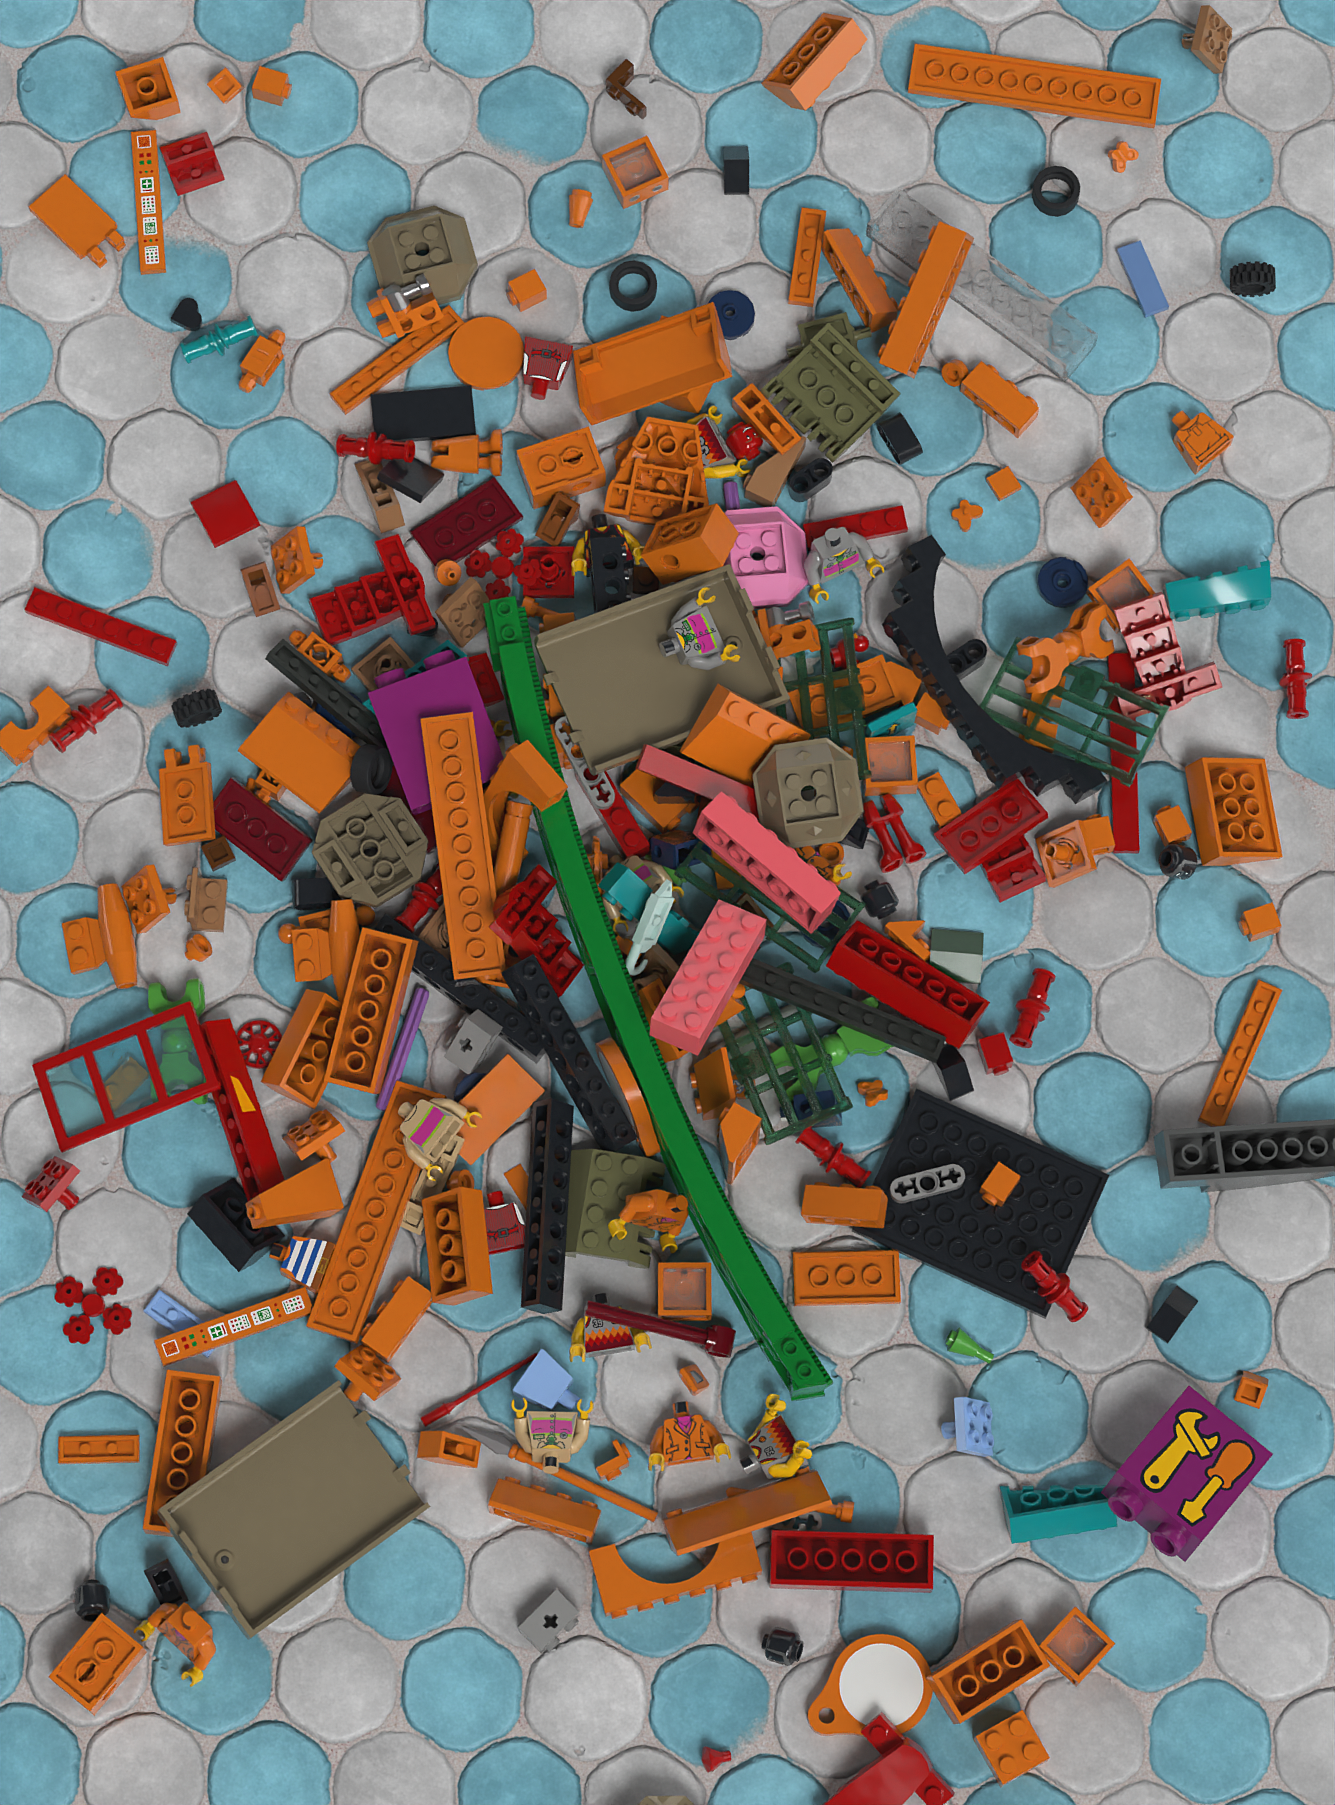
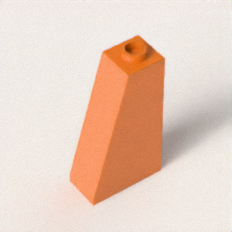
M329 1159L316 1163L259 1194L245 1204L247 1216L251 1221L253 1229L327 1218L344 1208Z

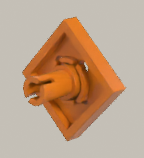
M1105 457L1099 458L1071 487V490L1098 528L1106 526L1133 498L1127 489V483H1123L1124 479L1119 478Z
M296 526L271 545V556L274 560L276 580L281 594H290L315 575L314 568L320 569L323 565V559H316L321 558L322 554L310 552L305 527Z
M1076 820L1035 838L1049 887L1055 888L1097 869L1082 820Z
M154 864L144 866L121 886L123 897L127 902L131 921L135 925L137 934L146 933L170 913L168 904H174L177 899L176 894L169 895V893L175 892L174 888L162 889Z
M325 1109L312 1114L309 1121L303 1125L290 1129L282 1139L301 1161L316 1152L321 1161L329 1159L331 1163L336 1159L337 1155L332 1150L329 1142L341 1135L345 1130L341 1123Z
M362 1344L340 1358L334 1366L351 1381L344 1390V1394L348 1399L355 1402L359 1400L363 1392L375 1401L396 1387L402 1379L391 1366L384 1364L378 1359L374 1351Z

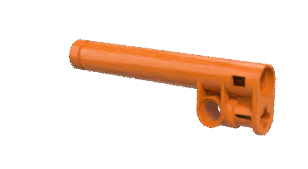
M510 800L507 802V813L504 817L493 870L497 897L518 883L533 805ZM502 940L506 969L522 960L520 957L514 956L511 953V945H507ZM502 974L472 977L481 983L509 988Z

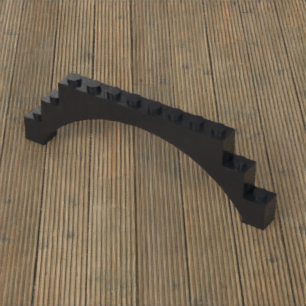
M932 535L909 546L902 555L901 560L905 569L910 574L899 579L891 591L895 601L901 607L890 612L882 626L886 635L898 647L900 655L913 668L915 676L921 679L927 688L929 696L938 703L944 717L955 727L959 738L967 744L973 758L984 768L988 779L1000 789L1014 780L1023 777L1026 786L1037 797L1061 784L1065 794L1075 804L1097 793L1106 783L1107 779L1093 760L1082 762L1067 759L1025 742L993 720L965 690L953 671L942 647L934 612L936 573L946 554Z

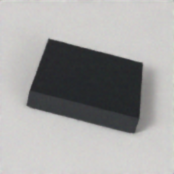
M414 457L411 463L401 459L391 460L379 472L377 479L421 503L442 482L445 474Z

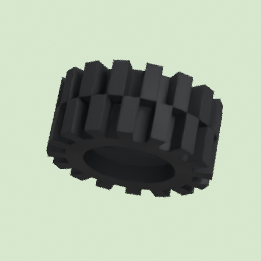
M1250 261L1246 262V264L1239 263L1238 266L1234 265L1233 268H1230V290L1237 296L1242 294V297L1250 295V297L1258 295L1260 297L1263 294L1268 295L1276 289L1275 267L1272 264L1267 265L1266 262L1260 264V261L1251 263Z
M202 689L199 692L194 691L190 695H183V698H178L171 705L177 724L181 728H189L192 725L195 727L200 723L205 724L206 721H211L213 717H218L222 713L216 692L211 689Z

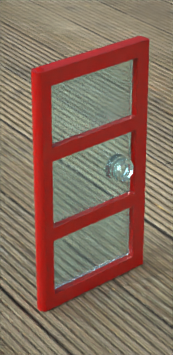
M191 1001L32 1065L59 1149L62 1153L221 1089V1082L218 1079L193 1002Z

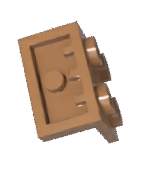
M193 867L192 875L187 876V890H189L190 900H185L184 914L187 916V922H190L193 931L224 933L228 880L201 878L199 868Z

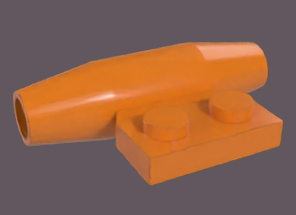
M118 884L101 885L97 888L98 920L84 917L62 923L70 970L72 974L76 975L99 969L107 961L117 989L131 988L137 985V952L129 912Z
M352 899L331 901L329 932L321 928L292 930L295 982L319 981L332 975L338 1001L341 1004L344 1002L360 938V928Z

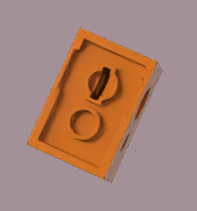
M589 426L516 450L517 466L533 510L551 504L557 492L570 498L606 486V472Z
M715 503L658 521L640 556L662 585L671 582L676 583L684 578L723 567L731 549L734 547L739 532L719 505Z
M101 1613L48 1677L95 1716L147 1651Z

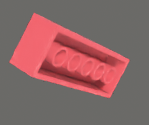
M721 791L702 810L693 834L812 934L831 914L841 894L837 886L832 881L824 879L812 864L806 863L798 857L797 852L792 847L786 846L778 840L777 835L773 831L764 828L758 823L757 818L753 814L745 812L738 806L737 801L733 797L727 796Z
M718 900L652 1015L650 1036L698 1056L764 939L767 919Z

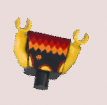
M597 514L591 517L593 528L585 530L584 537L580 538L572 555L571 569L572 576H575V572L582 571L584 576L590 577L587 548L590 538L621 537V546L625 545L627 559L623 561L624 570L634 568V560L636 565H640L639 560L642 559L640 555L644 546L628 530H622L620 524L608 525L606 514ZM607 562L603 564L608 570L615 569L612 563Z

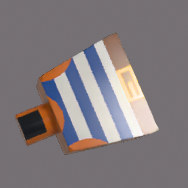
M293 1236L289 1247L274 1243L269 1258L283 1262L280 1268L282 1276L318 1295L336 1245L333 1242Z

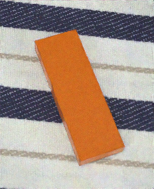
M140 1435L59 1436L58 1463L59 1465L140 1463Z

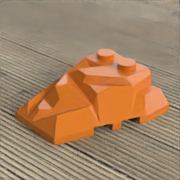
M647 417L632 443L631 450L627 457L623 459L618 473L608 486L604 513L625 518L630 522L655 526L658 521L709 506L698 425Z

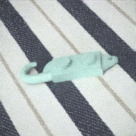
M668 879L665 880L656 893H651L646 901L642 917L636 925V931L632 939L634 942L625 963L630 975H638L646 967L648 960L644 959L635 968L639 954L648 951L652 945H656L675 899L672 897V882Z

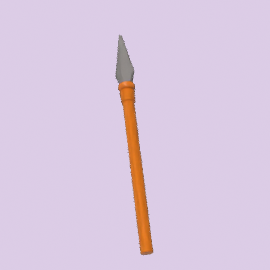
M465 1426L462 1427L465 1432L494 1453L508 1455L510 1459L515 1458L517 1461L527 1463L543 1471V1462L532 1461L531 1453L525 1452L516 1443L512 1444L505 1436ZM559 1467L557 1473L551 1474L652 1522L655 1521L658 1512L561 1467Z

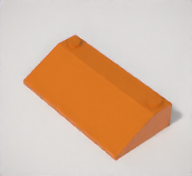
M714 302L573 351L579 406L591 426L732 377L730 357Z
M809 1466L799 1468L792 1477L682 1512L681 1508L666 1513L667 1517L661 1520L670 1548L679 1556L833 1504L817 1470H810Z

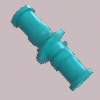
M249 315L246 320L234 325H227L223 329L216 323L214 324L213 333L209 331V335L200 336L199 339L187 344L182 342L180 347L189 364L192 363L191 360L209 355L214 351L224 356V347L229 349V345L236 344L253 335L254 337L259 335Z

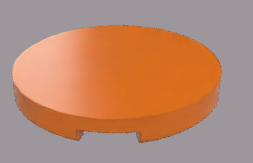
M494 317L474 318L461 325L452 336L448 349L450 366L454 375L466 386L472 385L473 389L484 391L501 386L505 387L518 376L522 369L524 345L516 329L504 320Z

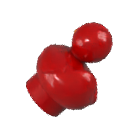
M854 633L852 641L842 638L836 643L835 647L829 648V657L833 668L841 667L845 670L859 664L860 661L856 659L855 651H866L869 647L868 638Z

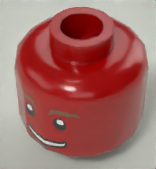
M740 422L727 431L728 436L725 442L736 459L747 458L750 461L761 453L759 449L763 445V440L752 424Z

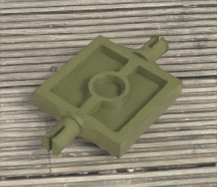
M846 312L799 324L797 329L801 338V344L786 348L788 358L798 356L809 345L810 340L827 323H830L857 351L858 340L872 337L870 327L854 330Z

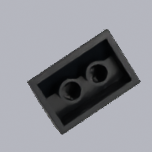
M232 1178L202 1194L187 1215L226 1257L229 1263L240 1272L256 1263L272 1249L274 1243L278 1244L285 1235L276 1225L252 1228L245 1205L248 1202L246 1194L240 1184Z

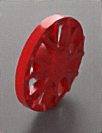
M263 1020L251 1021L245 1024L236 1034L238 1043L239 1041L242 1042L239 1046L248 1045L249 1051L243 1053V1057L247 1056V1059H244L245 1064L253 1069L268 1067L270 1061L265 1062L262 1055L269 1052L273 1057V1052L276 1049L269 1048V1042L280 1043L282 1039L278 1028L272 1023ZM260 1025L261 1033L254 1034L252 1027ZM270 1028L275 1033L267 1038L264 1034ZM244 1032L251 1035L249 1041L240 1038ZM251 1054L258 1056L256 1064L248 1062Z

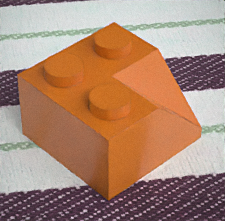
M163 57L115 71L119 89L131 118L159 120L181 113Z

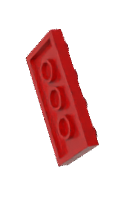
M1016 779L988 796L933 835L937 843L964 874H967L1046 820L1048 812L1022 782Z

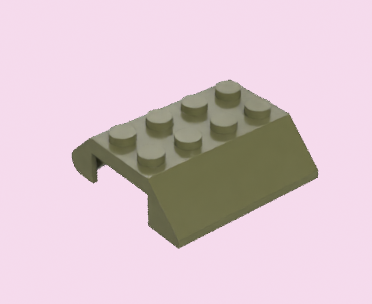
M827 323L810 340L809 345L760 391L767 399L776 394L771 400L774 406L785 398L790 404L783 409L782 414L787 417L790 413L794 412L789 421L804 435L809 430H812L807 436L810 441L815 440L821 434L826 440L820 444L818 449L824 452L830 447L831 449L825 456L832 463L843 455L901 394L830 323Z
M597 1149L571 1150L565 1256L576 1258V1255L580 1254L628 1262L630 1267L649 1269L651 1257L645 1254H651L653 1247L637 1242L638 1235L644 1238H654L655 1231L626 1222L624 1227L627 1235L619 1240L616 1235L614 1237L611 1236L608 1224L610 1221L620 1218L619 1214L625 1207L627 1195L646 1192L647 1184L653 1187L663 1186L664 1180L658 1177H664L666 1165L646 1157Z

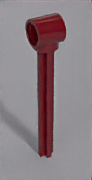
M587 1300L584 1308V1316L700 1344L705 1353L709 1355L731 1358L736 1334L734 1329L711 1325L705 1330Z

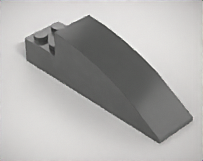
M1335 1119L1162 1130L1154 1136L1160 1189L1200 1186L1201 1193L1287 1184L1335 1176Z

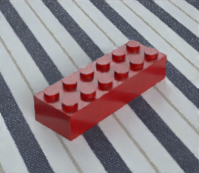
M858 920L837 943L826 964V967L835 974L844 977L859 989L865 990L880 1002L894 1008L904 1017L910 1018L925 1029L947 1037L945 1042L958 1049L961 1048L979 1024L990 1004L988 1000Z
M772 1530L770 1543V1588L931 1593L933 1590L934 1535Z

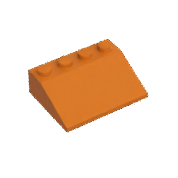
M717 684L679 752L734 781L754 789L752 774L774 745L805 741L810 738L811 734L794 723Z
M288 691L243 742L238 752L320 814L351 782L350 769L352 760L361 746Z
M1202 757L1184 767L1202 866H1227L1283 857L1265 759Z

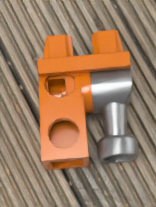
M424 274L415 278L416 283L403 288L398 285H390L386 289L381 288L376 291L378 297L366 303L373 318L385 312L388 318L376 323L382 338L395 333L400 338L405 336V333H410L444 318ZM420 292L422 293V297L411 302L409 301V298Z
M809 601L800 603L799 609L785 612L778 607H772L767 611L765 608L757 610L758 617L754 619L767 647L771 646L777 660L808 649L811 652L821 650L818 629L812 623L815 620L814 611ZM802 619L801 622H797V623H794V624H790V623H793V622H795V621H798V620Z

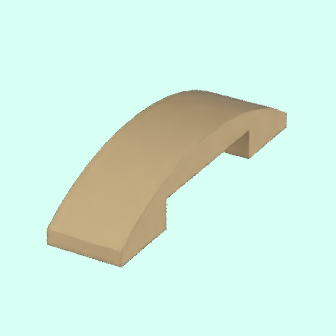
M455 1135L435 1163L430 1162L431 1164L440 1165L443 1169V1174L436 1168L430 1171L431 1176L436 1181H431L428 1178L425 1168L422 1170L410 1201L407 1203L401 1227L418 1235L422 1234L425 1228L422 1199L443 1192L465 1139Z

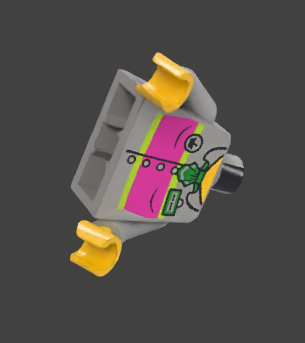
M840 527L838 529H828L825 535L812 542L811 552L804 561V569L808 583L812 586L809 596L814 602L819 604L817 600L819 594H821L824 600L828 601L829 599L828 593L820 587L819 583L823 584L863 565L864 561H867L866 569L873 578L875 576L872 571L875 567H879L884 573V567L879 560L873 558L875 554L865 537L855 532L848 533L845 527Z
M702 588L698 593V598L694 597L683 605L673 617L671 627L667 632L669 640L659 643L663 657L676 654L681 665L688 664L693 668L710 670L726 663V660L731 662L739 661V655L730 657V652L738 647L733 644L724 646L708 607H703L702 605L703 603L715 601L716 596H712L708 600L704 598V593L710 588Z

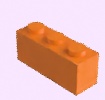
M981 361L961 382L960 392L1016 438H1019L1038 416L1039 407H1037L1036 401L1030 396L1025 397L1021 394L1013 382L1010 380L1005 381L990 364L986 365Z
M815 1182L814 1185L805 1184L801 1216L807 1223L884 1228L888 1197L881 1188L876 1186H866L863 1189L855 1188V1186L850 1184H840L839 1187L830 1186L824 1182Z
M409 1276L405 1281L400 1280L392 1291L395 1295L389 1303L387 1301L382 1303L376 1313L379 1315L373 1324L369 1322L361 1333L363 1337L361 1340L362 1345L370 1348L387 1363H389L432 1304L431 1292Z

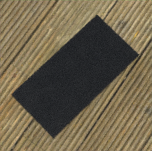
M472 385L370 394L373 429L377 434V439L380 434H385L387 439L399 442L476 435Z

